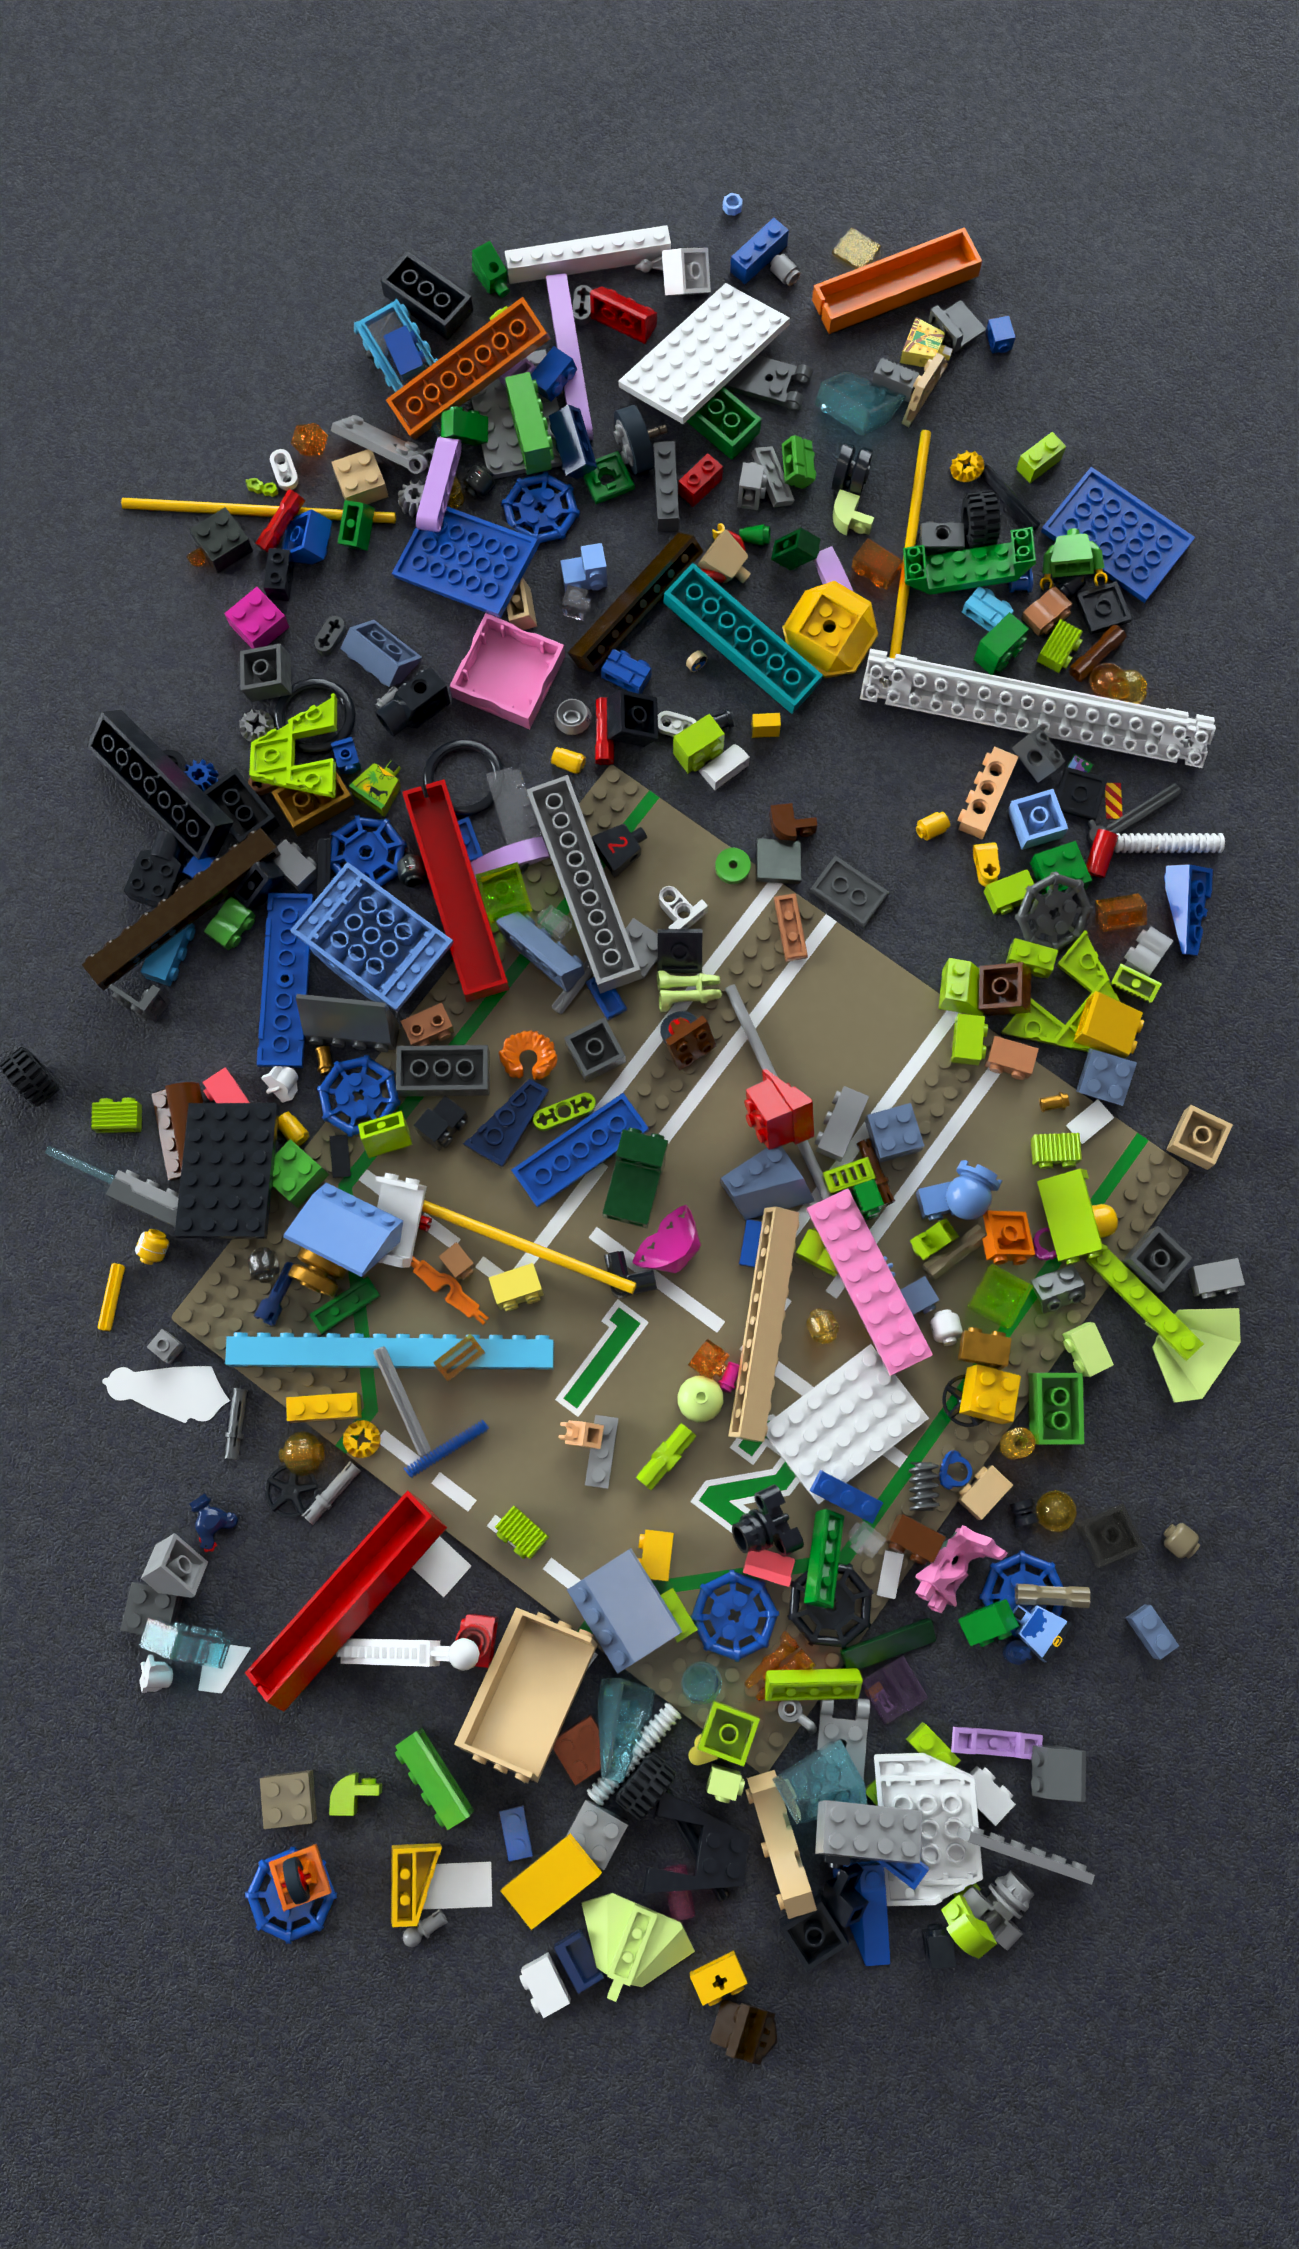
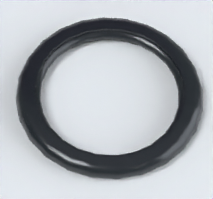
M322 678L304 679L291 686V695L279 698L274 713L275 728L279 730L286 725V708L291 699L299 692L306 689L321 688L335 693L342 702L345 712L344 723L338 734L331 740L320 744H307L295 739L296 751L304 754L327 753L333 750L332 742L346 739L351 734L355 724V706L347 691L337 683Z
M458 739L441 745L431 754L423 770V785L428 796L426 785L434 782L435 768L446 754L460 749H470L479 752L487 758L493 768L494 782L490 792L480 802L473 805L457 806L452 804L456 816H470L488 809L495 803L502 792L505 773L499 756L492 748L473 739Z

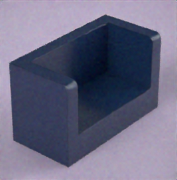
M581 1928L555 1943L554 1949L578 1994L604 1978L605 1973L596 1968L593 1951Z

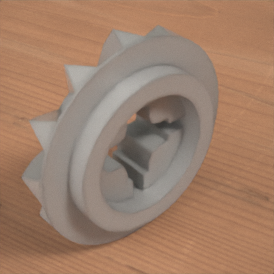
M251 709L250 712L244 713L243 718L239 720V730L242 736L250 742L265 736L267 732L274 729L272 717L262 709ZM259 719V723L262 726H257L254 730L251 723H256V721Z

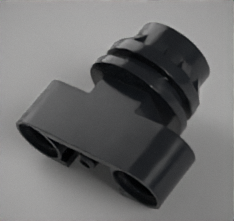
M775 1484L754 1494L759 1511L757 1509L750 1510L749 1513L741 1516L739 1522L732 1525L733 1538L743 1553L750 1551L761 1552L764 1549L771 1548L774 1542L778 1552L785 1557L804 1547L803 1538L798 1527L790 1529L787 1522L789 1515L787 1513L784 1514L780 1507L786 1501Z

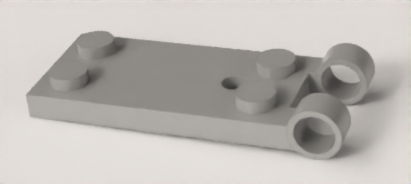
M356 415L332 423V432L408 468L414 474L424 471L426 467L430 468L431 463L427 455L428 453L433 455V448L424 451L418 448L417 444L409 441L405 442L364 422L363 418ZM414 462H420V469L414 466Z
M834 1699L820 1700L812 1817H817L818 1802L829 1800L862 1804L870 1699H857L855 1720L833 1718ZM841 1739L846 1741V1747L843 1749L837 1746L838 1741Z

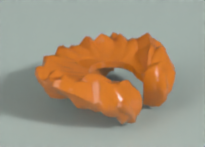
M524 1030L516 1035L512 1034L510 1038L505 1039L503 1049L499 1051V1057L505 1067V1072L510 1077L520 1079L523 1076L524 1070L519 1058L521 1053L526 1050H531L537 1055V1062L531 1072L534 1080H540L548 1076L556 1066L557 1054L554 1050V1043L550 1042L548 1037L545 1038L544 1034H539L538 1031Z

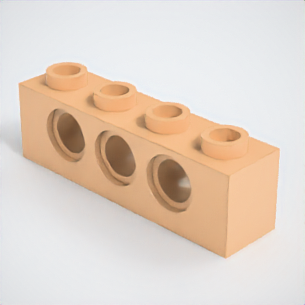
M994 747L991 754L987 752L982 763L986 767L983 772H978L974 784H977L976 790H970L966 799L969 806L967 810L962 808L957 821L961 822L958 830L983 839L1019 756ZM990 771L998 772L999 776L991 775ZM981 790H989L991 795H985ZM979 808L983 811V814H977L973 809Z

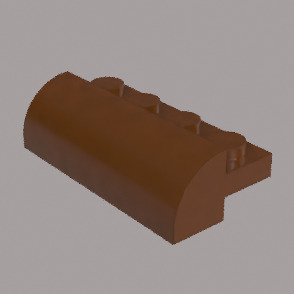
M181 1082L167 1085L164 1090L152 1094L167 1178L171 1181L181 1178L189 1103H203L200 1085L196 1082Z

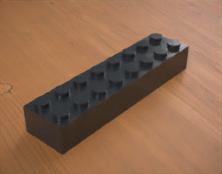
M122 710L102 712L87 744V748L198 860L217 856L234 822Z

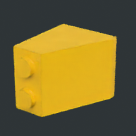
M1095 991L1086 1000L1073 1042L1125 1059L1130 1053L1133 1054L1136 1049L1137 1041L1134 1039L1136 1033H1140L1143 1027L1144 1020H1141L1143 1012Z

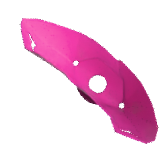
M687 1205L677 1208L662 1220L658 1232L647 1237L641 1243L633 1258V1264L642 1268L671 1273L680 1272L687 1265L688 1261L699 1251L701 1246L691 1210ZM685 1211V1218L678 1217L679 1215H682ZM670 1222H672L673 1228L666 1229V1227L670 1226ZM653 1242H655L654 1249L647 1248L651 1246ZM642 1255H644L645 1261L639 1263L642 1260Z

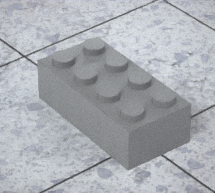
M829 1800L818 1802L815 1854L918 1864L920 1863L922 1811Z

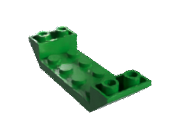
M1033 528L1011 530L1012 542L930 556H926L925 545L903 548L905 583L932 595L1017 581L1036 564Z

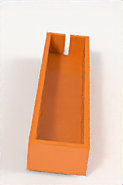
M964 227L816 284L813 288L812 301L819 315H822L821 319L828 334H831L978 277L982 259Z

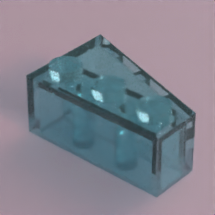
M148 1618L139 1647L171 1660L223 1669L231 1644V1640L223 1637V1632L210 1629L208 1633L206 1632L207 1629L193 1625L192 1628H188L189 1626L183 1623L175 1622L172 1624Z

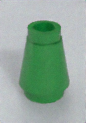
M765 524L740 528L739 536H741L744 542L764 546L765 544H770L771 529L770 526H765Z

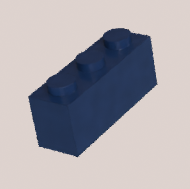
M568 404L549 415L550 429L557 443L556 449L560 454L564 473L567 476L579 479L597 469L581 410Z

